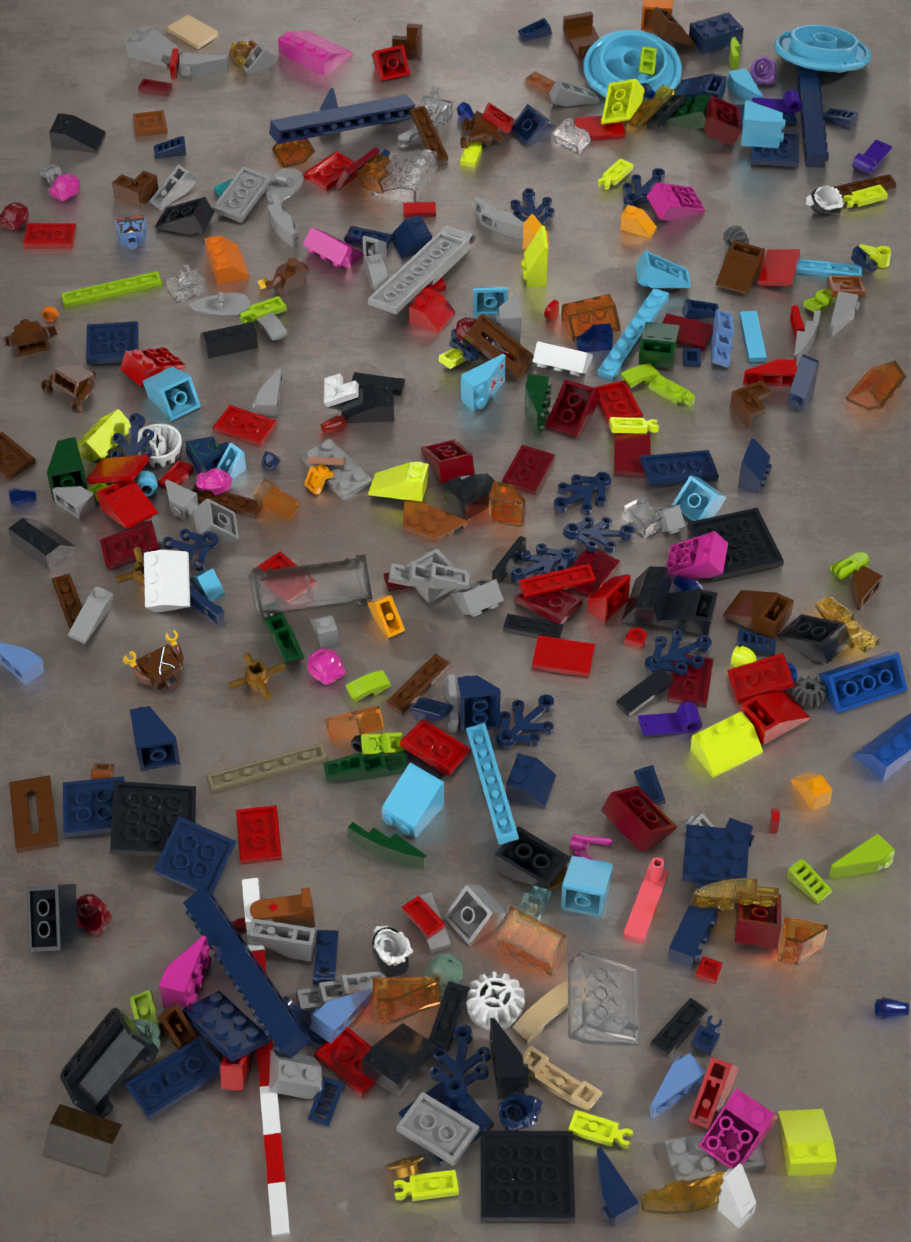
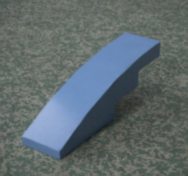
M719 309L715 312L713 325L712 363L728 368L730 364V351L732 349V336L734 334L733 314Z

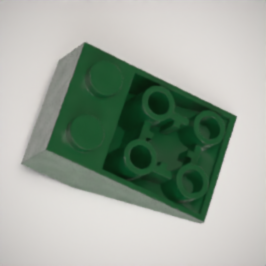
M711 93L687 97V100L664 123L695 130L705 128Z
M645 322L639 349V365L652 364L655 367L673 368L680 325Z
M528 374L525 385L524 411L536 439H539L540 433L544 432L545 429L544 420H547L548 417L547 407L550 408L551 397L548 396L551 395L552 384H549V377Z

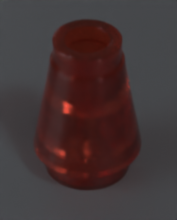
M337 414L320 424L323 434L340 432L347 428L343 414Z

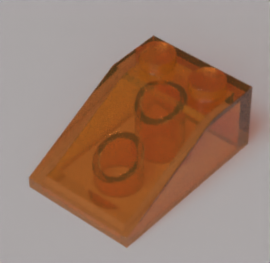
M439 977L373 978L372 1005L374 1023L382 1025L397 1023L440 1003Z

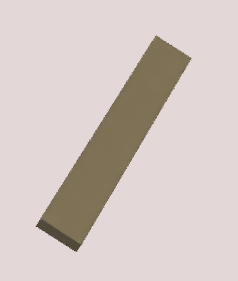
M322 742L206 775L213 795L328 762L329 759Z

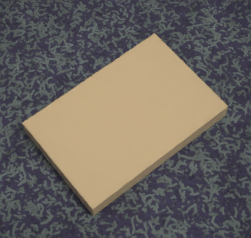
M186 15L166 27L168 33L196 49H200L219 37L218 31L190 15Z

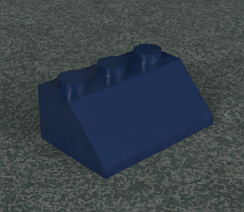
M477 675L457 677V707L461 733L467 732L466 728L482 723L486 724L487 730L500 729V688Z

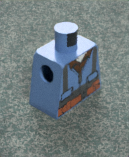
M146 215L115 217L116 231L121 246L136 249L138 245L145 244L148 229Z

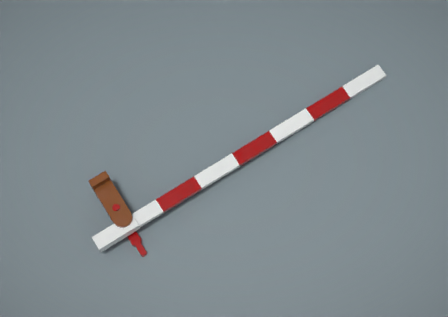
M258 878L243 879L245 918H237L236 921L231 922L237 931H247L248 947L267 974L265 946L248 938L251 920L253 918L290 925L306 923L309 928L315 927L310 888H302V894L261 899ZM254 1017V1023L263 1030L265 1028L263 1023L260 1024ZM269 1038L268 1044L256 1050L272 1237L290 1235L278 1093L269 1092L270 1052L274 1049L273 1039Z

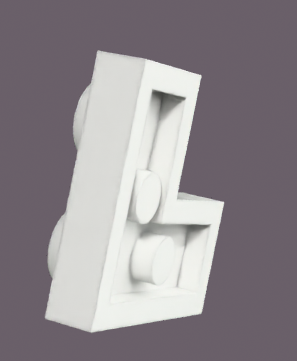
M341 374L325 378V406L330 407L358 398L359 385L356 380L343 384Z

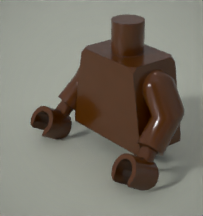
M476 111L471 121L466 119L461 124V130L468 131L469 136H462L460 138L461 148H468L469 142L475 143L480 141L486 145H491L493 140L500 144L504 139V135L498 132V127L482 118V113Z
M23 319L19 325L14 326V332L10 336L3 338L5 347H16L17 356L21 357L50 350L48 339L58 334L55 326L46 328L41 326L38 321L30 322L28 319Z
M79 364L54 368V373L49 377L50 380H44L41 383L43 391L45 390L47 394H50L53 391L52 384H54L74 398L78 397V399L71 402L72 410L77 407V412L81 413L83 411L82 402L86 401L94 387L95 371L92 369L87 370Z

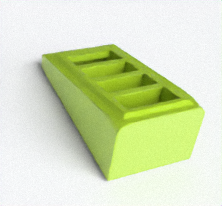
M802 858L788 869L786 878L816 904H819L832 893V889ZM814 882L815 885L810 888L809 885ZM821 888L822 890L816 894L815 891Z

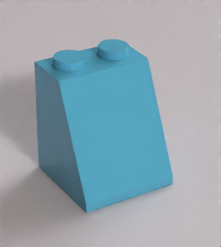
M745 101L741 146L779 148V144L783 142L784 132H781V130L785 129L786 121L783 119V113L751 101Z
M170 367L142 381L147 396L170 421L201 407L191 375L181 370Z
M410 763L383 804L382 819L386 824L398 828L404 835H409L416 839L444 807V782Z
M572 856L562 886L561 909L603 917L612 878L613 864L606 861Z

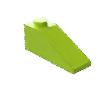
M877 833L833 863L829 877L836 879L875 873L882 868L886 869L894 861L895 849Z

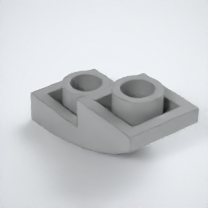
M272 312L257 319L258 324L265 330L266 335L272 341L280 340L284 335L288 334L280 320Z

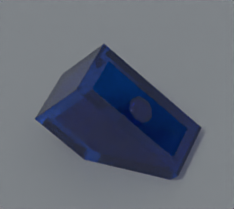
M610 323L594 324L576 338L578 351L612 350L613 332Z

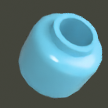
M141 471L133 480L147 498L153 496L158 489L156 476L150 471Z

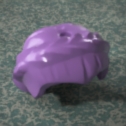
M761 56L752 63L750 74L754 83L757 86L775 83L777 67L769 57Z

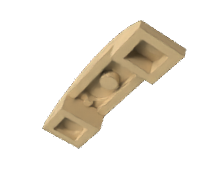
M578 976L572 977L541 997L512 1026V1029L526 1043H529L543 1031L547 1023L572 1003L578 1004L592 993V990Z
M530 1045L522 1054L524 1064H528L529 1075L561 1099L577 1107L590 1110L602 1096L603 1092L585 1080L581 1083L550 1063L548 1056Z

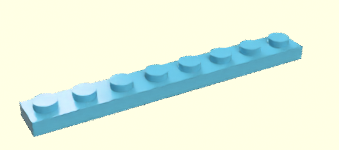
M653 288L597 370V376L610 381L615 379L641 340L645 322L654 321L668 300L669 293Z
M482 723L466 728L498 843L501 845L518 840L519 836L486 724Z

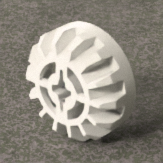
M152 424L139 430L138 442L142 438L144 429L148 428L154 432V438L145 445L153 450L146 466L150 464L151 467L155 468L156 464H161L162 467H165L166 462L172 464L175 462V459L181 456V451L183 450L182 438L176 428L167 424Z
M492 971L490 976H486L483 973L479 975L478 980L471 981L466 1000V1011L472 1022L480 1028L490 1031V1018H495L502 1029L506 1030L512 1027L523 1015L525 1007L524 990L519 987L517 979L511 980L507 973L500 976L497 975L496 971ZM492 982L502 983V984H504L505 986H503V987H500V986H498V985H493V986H492L491 983H492ZM487 984L489 988H487L486 994L480 997L481 989Z

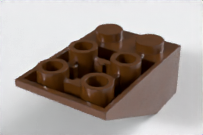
M655 7L648 24L658 37L664 41L670 40L675 44L681 43L686 47H696L693 40L668 10Z
M734 240L727 252L715 286L748 294L763 265L765 249Z
M740 590L724 612L723 617L766 637L775 639L792 615L794 600L777 592Z

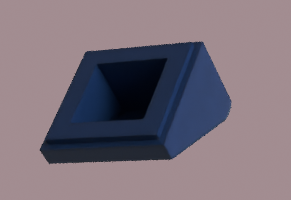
M683 348V366H701V348Z

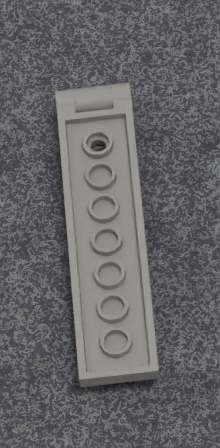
M445 225L436 236L367 299L368 305L397 314L428 284L434 285L470 250V247L475 243V234Z

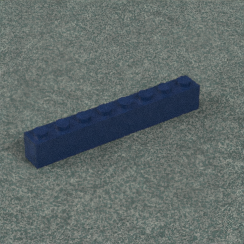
M729 818L725 828L748 830L749 847H751L755 835H752L753 826ZM699 883L669 947L668 960L691 969L695 961H700L703 953L701 947L703 944L707 945L709 941L710 927H715L718 920L716 914L718 911L722 912L726 901L724 899L725 894H730L731 886Z

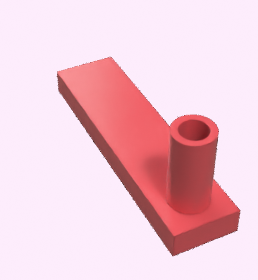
M659 857L653 858L651 866L649 865L623 933L624 938L642 944L645 941L669 876V871L663 870V859Z

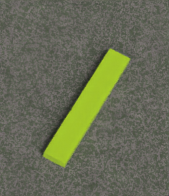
M155 271L61 293L64 307L70 308L163 286L159 272Z

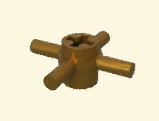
M136 547L133 549L136 563L133 566L132 572L115 576L117 584L134 579L139 586L145 589L144 558L141 548Z
M245 653L243 655V659L247 664L245 677L228 682L230 689L249 684L250 688L260 690L264 699L269 700L272 697L266 686L269 676L286 670L284 663L266 669L264 662L260 660L253 661L250 653Z

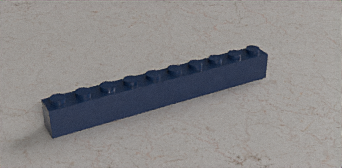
M797 65L796 78L798 94L802 103L800 118L805 167L825 168V161L829 159V152H826L828 142H825L827 133L825 132L819 71Z
M400 95L274 119L270 122L269 134L277 144L409 119L412 118L409 113L410 109L415 108L416 104L407 95Z
M202 886L183 902L187 908L185 913L193 922L197 923L195 925L197 931L202 936H206L208 946L216 952L213 954L220 964H224L225 968L223 970L230 979H234L233 986L240 994H244L243 1001L250 1009H254L253 1016L260 1024L263 1023L265 1026L263 1028L264 1033L275 1041L273 1044L274 1048L279 1054L285 1053L292 1059L312 1040L213 894Z

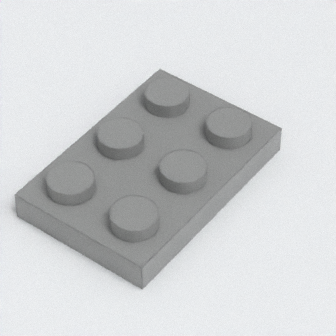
M422 1092L398 1123L396 1131L454 1166L479 1132V1126Z

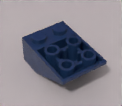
M711 73L681 80L675 94L685 95L687 98L711 93L712 96L722 100L726 90L727 76Z

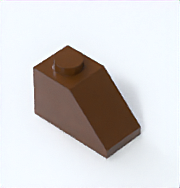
M864 565L858 571L855 570L850 579L852 581L851 592L856 608L859 611L880 589L882 575Z

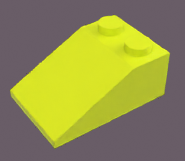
M637 79L609 83L601 120L602 125L631 119L642 103L645 90Z
M545 226L540 227L525 250L524 259H521V269H524L522 271L523 281L526 280L527 287L547 286L548 243Z
M409 462L375 473L368 495L422 502L428 485L429 464Z
M823 1109L778 1111L787 1176L833 1174L837 1159L833 1138Z

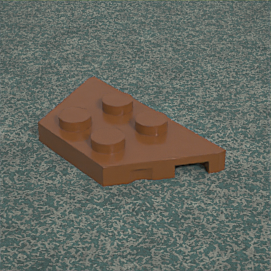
M404 500L403 531L432 543H437L444 537L454 534V530L460 527L464 529L468 526L467 520L421 501Z

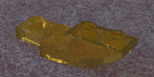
M662 84L647 101H642L631 119L624 122L635 128L645 126L646 121L675 94V90Z
M829 595L815 602V607L823 619L846 624L851 640L848 646L851 649L858 647L865 653L880 645V639L854 620V613Z
M755 878L722 880L695 890L690 906L718 908L720 910H733L735 902L742 905L775 906L779 897V888L758 886V880Z
M718 1171L704 1181L697 1180L693 1182L689 1187L683 1179L678 1182L671 1181L664 1188L657 1191L650 1190L642 1197L641 1209L645 1212L657 1214H681L716 1205L718 1193L722 1191L720 1187L723 1184L724 1179L722 1177L725 1172Z

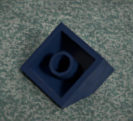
M527 104L513 123L510 131L527 146H531L547 139L556 125L539 110Z
M421 215L405 219L392 233V242L401 258L415 255L432 239V234Z
M751 438L741 462L738 488L759 493L761 487L766 485V474L770 475L772 464H769L771 456L753 438Z
M518 753L506 783L507 799L545 809L556 774L538 758Z

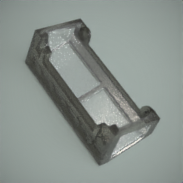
M365 554L356 555L355 559L349 560V558H346L344 561L272 570L267 568L265 572L262 567L252 568L249 574L257 617L263 616V619L274 617L275 614L352 604L361 607L368 605L367 602L373 599Z

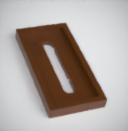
M482 313L463 338L492 360L503 353L481 335V333L486 334L488 338L504 351L509 352V355L516 360V362H513L505 355V372L518 381L533 361L534 355Z
M50 775L9 782L17 853L59 846ZM29 792H35L39 823V831L37 833L31 832L28 805Z

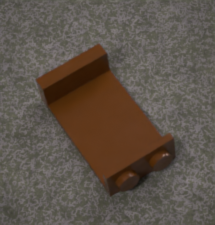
M586 12L563 16V30L578 59H584L588 49L599 39L593 26V13Z

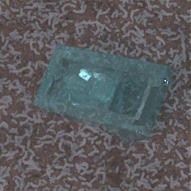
M532 885L529 893L525 892L515 922L535 929L552 897V892Z

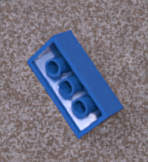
M887 651L819 673L820 681H823L824 687H826L825 696L836 713H841L908 690L900 656L897 652Z
M911 713L854 754V757L881 781L886 780L911 761Z

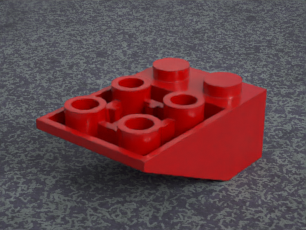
M160 347L125 351L120 370L140 387H144L143 380L170 367L181 370L186 365L180 361V358L174 356L169 349Z
M133 480L116 482L96 492L101 510L125 528L134 527L137 523L149 520L152 516L158 514L156 508Z
M786 691L756 695L740 704L739 712L742 711L754 725L759 742L762 745L810 719L807 713Z

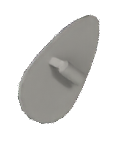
M294 168L278 170L272 176L271 183L267 188L268 203L272 205L271 194L278 193L279 200L282 199V201L291 196L303 184V173Z
M223 292L199 299L190 304L191 310L197 313L220 317L240 316V313L245 312L251 306L250 299L246 295Z

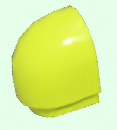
M743 645L741 647L736 646L730 664L736 668L757 661L756 655L751 649Z

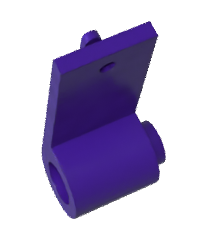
M794 89L786 91L782 99L752 98L753 103L782 113H797L802 108L798 91Z
M875 140L864 154L858 153L855 156L852 168L868 175L875 173L878 165L891 151L892 146Z
M683 702L678 707L676 713L638 715L643 737L694 733L702 728V721L697 706L693 702Z

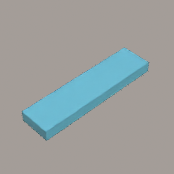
M799 259L795 274L821 277L861 276L862 278V267L855 264Z
M740 311L739 317L749 362H766L767 356L757 311Z

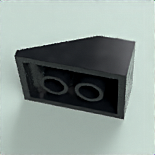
M58 113L49 131L52 148L97 153L106 134L104 130L74 115Z
M206 197L165 208L155 228L189 235L201 234L206 230L208 223L211 221L214 210Z
M392 381L374 382L358 390V398L341 403L342 424L394 421Z
M488 473L458 476L444 484V500L465 520L509 497V494Z
M804 614L798 616L778 634L780 640L809 659L825 664L831 662L851 643L845 623Z
M518 826L516 830L519 839L504 843L495 854L494 869L511 879L547 889L570 861L571 857Z
M490 1018L489 1040L497 1099L503 1100L515 1092H520L524 1095L525 1089L529 1088L528 1064H524L523 1055L497 1020Z
M402 1023L378 1041L361 1060L362 1073L399 1097L437 1051L438 1046Z

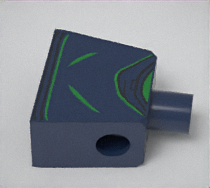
M212 436L186 441V455L197 474L206 473L213 468H217L229 444L225 442L218 445Z

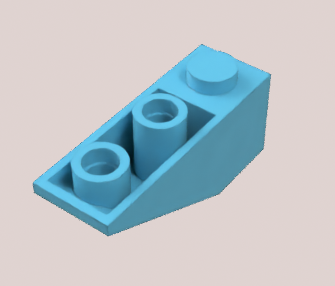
M746 68L728 72L727 85L733 94L745 101L751 102L753 97L763 98L762 92L759 91L757 84L754 83L751 74L748 73Z

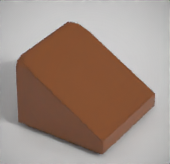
M95 763L91 770V780L112 778L114 764Z

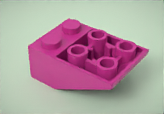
M656 183L646 196L660 220L674 221L706 211L695 190L690 186Z
M714 531L671 545L666 565L670 577L711 578L723 574L728 542Z
M202 936L166 967L159 984L163 1008L168 1009L174 1003H177L182 1011V1009L197 1001L196 993L198 988H202L205 980L204 973L206 970H209L212 963V957L209 955L210 946L207 944L206 936Z
M736 1088L704 1136L699 1147L728 1168L732 1167L734 1169L739 1163L743 1166L768 1135L779 1116Z

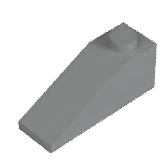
M183 52L179 62L181 76L198 77L228 71L229 69L228 56Z
M557 79L549 92L552 103L557 106L568 107L596 104L600 101L596 91Z
M178 164L149 202L159 210H162L187 194L198 180L188 170Z
M381 254L364 257L365 273L373 293L389 279Z
M838 291L828 337L832 338L854 319L855 312H859L860 302H857V294Z
M277 369L257 392L256 400H253V410H256V414L268 418H278L283 382L282 369Z
M96 586L83 605L68 633V637L85 644L110 610L113 593Z
M252 918L248 938L288 958L311 962L315 946L316 929Z

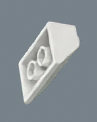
M537 341L533 362L537 363V367L547 369V365L553 366L555 371L563 372L566 369L570 370V374L580 376V373L586 374L593 354Z
M157 550L144 553L145 608L155 613L190 607L189 552Z

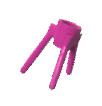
M574 833L570 841V850H574L575 856L594 860L582 852H587L590 843L611 846L612 839L583 836Z

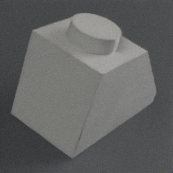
M259 42L242 63V66L248 74L267 70L275 63L278 56L272 48Z
M363 236V257L381 254L384 260L387 256L386 242Z
M166 480V491L171 513L186 520L193 510L199 506L197 493Z
M81 486L56 487L52 489L55 502L79 520L96 508L94 494Z
M664 505L649 511L662 532H669V534L677 533L681 527L685 526L680 505Z
M324 614L310 618L320 649L339 644L338 629L332 615Z

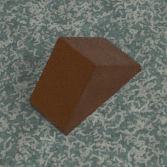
M174 1003L157 1016L161 1033L178 1050L198 1038L177 1003Z

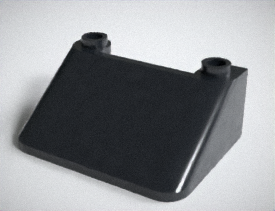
M113 1008L64 1066L60 1079L76 1107L86 1113L105 1118L113 1110V1104L109 1100L111 1095L140 1060L151 1063L156 1058L159 1050L120 1009Z

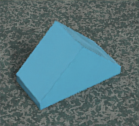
M230 442L217 468L229 473L231 478L234 479L246 470L245 452Z
M213 568L204 569L189 577V581L203 596H207L211 602L225 595V591Z

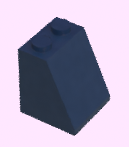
M150 706L130 709L140 771L181 764L175 735Z

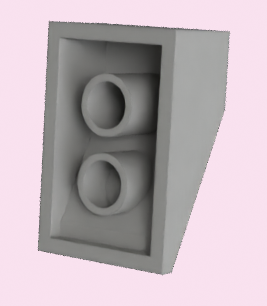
M140 26L126 41L128 57L168 68L170 65L173 48H178L179 54L182 52V49L155 29L146 26Z

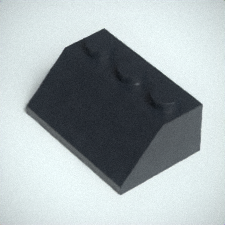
M253 322L202 332L200 334L208 359L258 348L257 332Z
M21 518L8 528L12 544L49 571L77 550L75 545L39 520Z
M649 566L636 578L621 620L622 623L659 624L672 585L667 567Z
M76 884L26 887L29 952L79 949Z

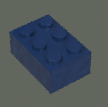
M728 12L690 23L689 37L702 54H707L730 47L733 37L737 39L739 44H742L744 28Z

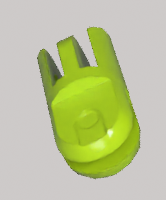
M857 552L832 564L829 570L842 581L852 576L854 571H858L863 565L868 567L870 557L867 553Z

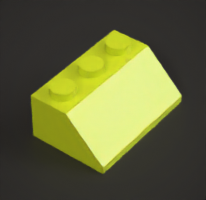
M119 409L101 417L77 442L82 458L91 462L105 458L108 455L107 451L118 445L113 442V435L119 432L126 436L129 433L128 429L131 427L129 420Z
M742 711L692 735L690 751L713 778L763 753L754 725Z

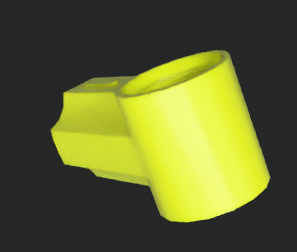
M860 244L859 247L869 254V258L878 264L877 267L886 268L890 265L891 248L888 246L876 248Z

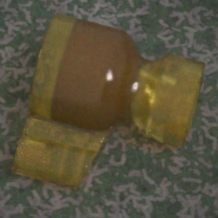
M238 41L237 44L232 43L229 53L236 55L233 60L235 65L245 66V58L250 54L251 45L244 41Z

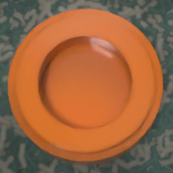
M46 306L42 310L41 315L47 322L54 323L59 317V312L52 306Z

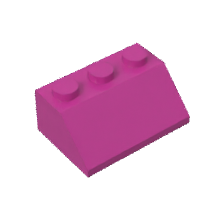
M313 227L310 228L303 243L304 246L308 247L307 251L315 255L319 253L321 259L328 262L330 259L333 261L332 264L339 268L342 266L349 268L363 257L362 251Z

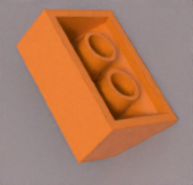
M221 235L205 238L206 254L217 285L250 278L238 244Z

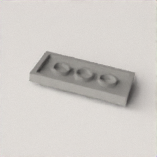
M243 166L213 206L214 212L242 223L271 183V177Z
M331 439L301 454V460L309 468L321 464H308V457L346 458L345 465H325L334 473L333 478L326 479L325 483L343 501L371 486L373 479Z
M707 1132L664 1142L677 1187L721 1178L729 1169L699 1147ZM760 1145L743 1165L745 1172L766 1168L767 1163Z

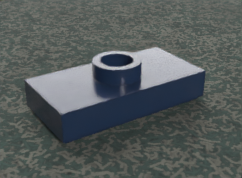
M651 765L635 770L634 774L639 788L657 806L665 804L666 801L654 766Z

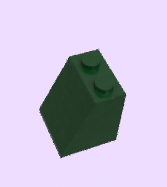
M75 437L58 440L47 470L53 500L55 499L52 489L56 487L81 486L86 490L88 489Z

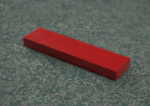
M589 563L521 579L518 583L523 598L528 599L595 583L596 579Z

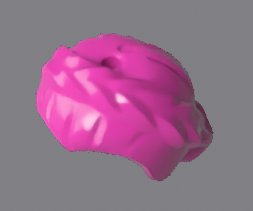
M62 174L57 177L48 192L59 201H68L71 196H77L80 190V180L73 174Z
M213 468L206 473L198 474L196 485L201 491L210 490L214 495H219L231 489L232 478L229 473L222 469Z
M319 649L308 658V671L316 680L321 681L322 684L330 685L346 674L340 657L333 650Z

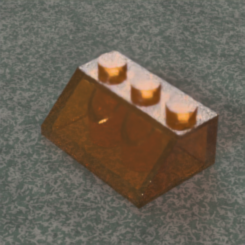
M610 294L562 304L561 321L573 342L621 331L616 304Z
M896 360L872 367L845 399L868 411L880 410L886 405V401L894 395L895 390L902 386L906 375Z
M510 906L497 935V948L502 953L510 954L522 964H528L539 973L547 974L550 977L554 976L565 960L567 942L565 934Z

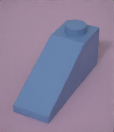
M0 642V663L25 685L44 673V661L39 654L35 655L30 649Z
M370 988L328 1001L321 1008L317 1007L311 1015L310 1029L329 1043H332L369 1005L373 990Z
M690 1053L684 1057L679 1056L673 1061L651 1103L649 1113L651 1119L701 1086L706 1071Z

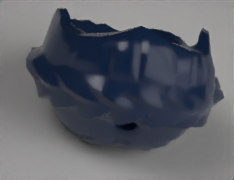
M520 1092L509 1095L498 1107V1116L502 1126L508 1131H518L525 1127L534 1126L538 1122V1115L542 1110V1101L535 1096L523 1095Z

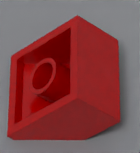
M404 45L375 50L371 54L375 70L381 81L411 75Z
M425 288L409 306V323L438 334L455 315V310L443 295L429 288Z
M628 574L615 576L602 583L595 593L589 595L587 611L605 623L628 602L631 576Z

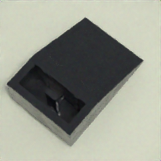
M702 589L669 593L659 624L653 625L681 629L682 631L708 636L716 609L718 593Z

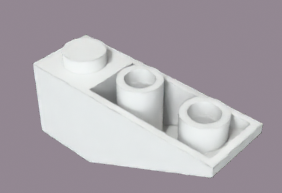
M739 1163L734 1169L732 1167L729 1168L723 1175L722 1179L724 1181L720 1187L722 1191L718 1197V1210L738 1228L754 1214L757 1203L744 1168Z

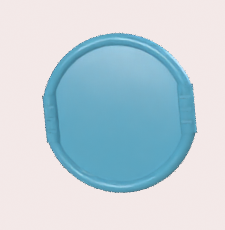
M800 26L793 31L783 32L774 41V49L780 57L790 63L812 70L837 73L863 69L872 58L870 49L860 42L855 35L832 26Z
M620 30L599 38L588 49L583 65L584 74L590 87L604 98L607 96L609 83L637 79L645 89L640 106L654 104L669 96L676 89L682 75L681 61L675 48L654 33L641 30ZM642 46L657 49L654 76L639 73Z

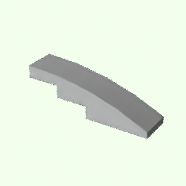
M814 310L813 321L806 320L804 332L797 331L793 359H796V365L800 363L802 355H806L812 347L820 322V310Z
M392 563L388 582L420 588L463 589L468 588L469 571L432 563L431 567L412 563L411 567Z
M381 971L342 975L341 980L321 982L318 988L297 990L296 998L298 1007L306 1012H313L317 1007L321 1008L328 1001L370 988L373 990L371 997L388 992V985L385 974Z

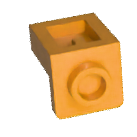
M325 465L311 466L304 485L315 495L320 494L325 480L333 478L334 473Z

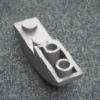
M278 193L271 194L272 205H268L270 223L275 232L291 246H296L298 231L295 226V220L291 219L290 213L285 212L282 199L279 200Z
M480 197L474 199V212L480 216L481 224L503 235L523 239L524 222L506 209L500 212Z

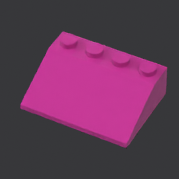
M309 30L288 31L278 38L280 55L323 76L353 55L352 51Z

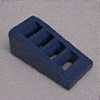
M545 18L518 30L524 41L552 34L551 27Z
M830 108L824 114V120L850 130L857 122L859 113Z
M184 136L154 145L155 158L186 155Z
M686 299L682 311L684 317L689 319L715 318V312L719 307L717 303Z
M738 630L736 646L741 647L743 645L751 649L755 655L770 657L775 655V639L746 630Z
M419 698L410 708L417 721L422 719L427 721H443L453 710L451 704L428 698Z
M323 1076L321 1088L316 1094L308 1116L309 1121L327 1127L330 1126L346 1087L343 1082ZM328 1087L337 1091L334 1094L325 1090ZM323 1095L333 1098V1102L322 1099ZM321 1103L330 1106L331 1108L330 1110H327L319 1107V1104ZM316 1112L328 1115L327 1119L316 1116Z

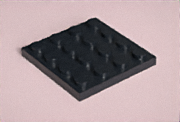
M758 508L688 522L687 528L692 538L715 531L728 542L723 574L711 577L712 581L779 567L784 564V560Z
M114 781L110 854L160 857L179 816L195 823L196 786Z
M481 1131V1222H575L572 1131Z

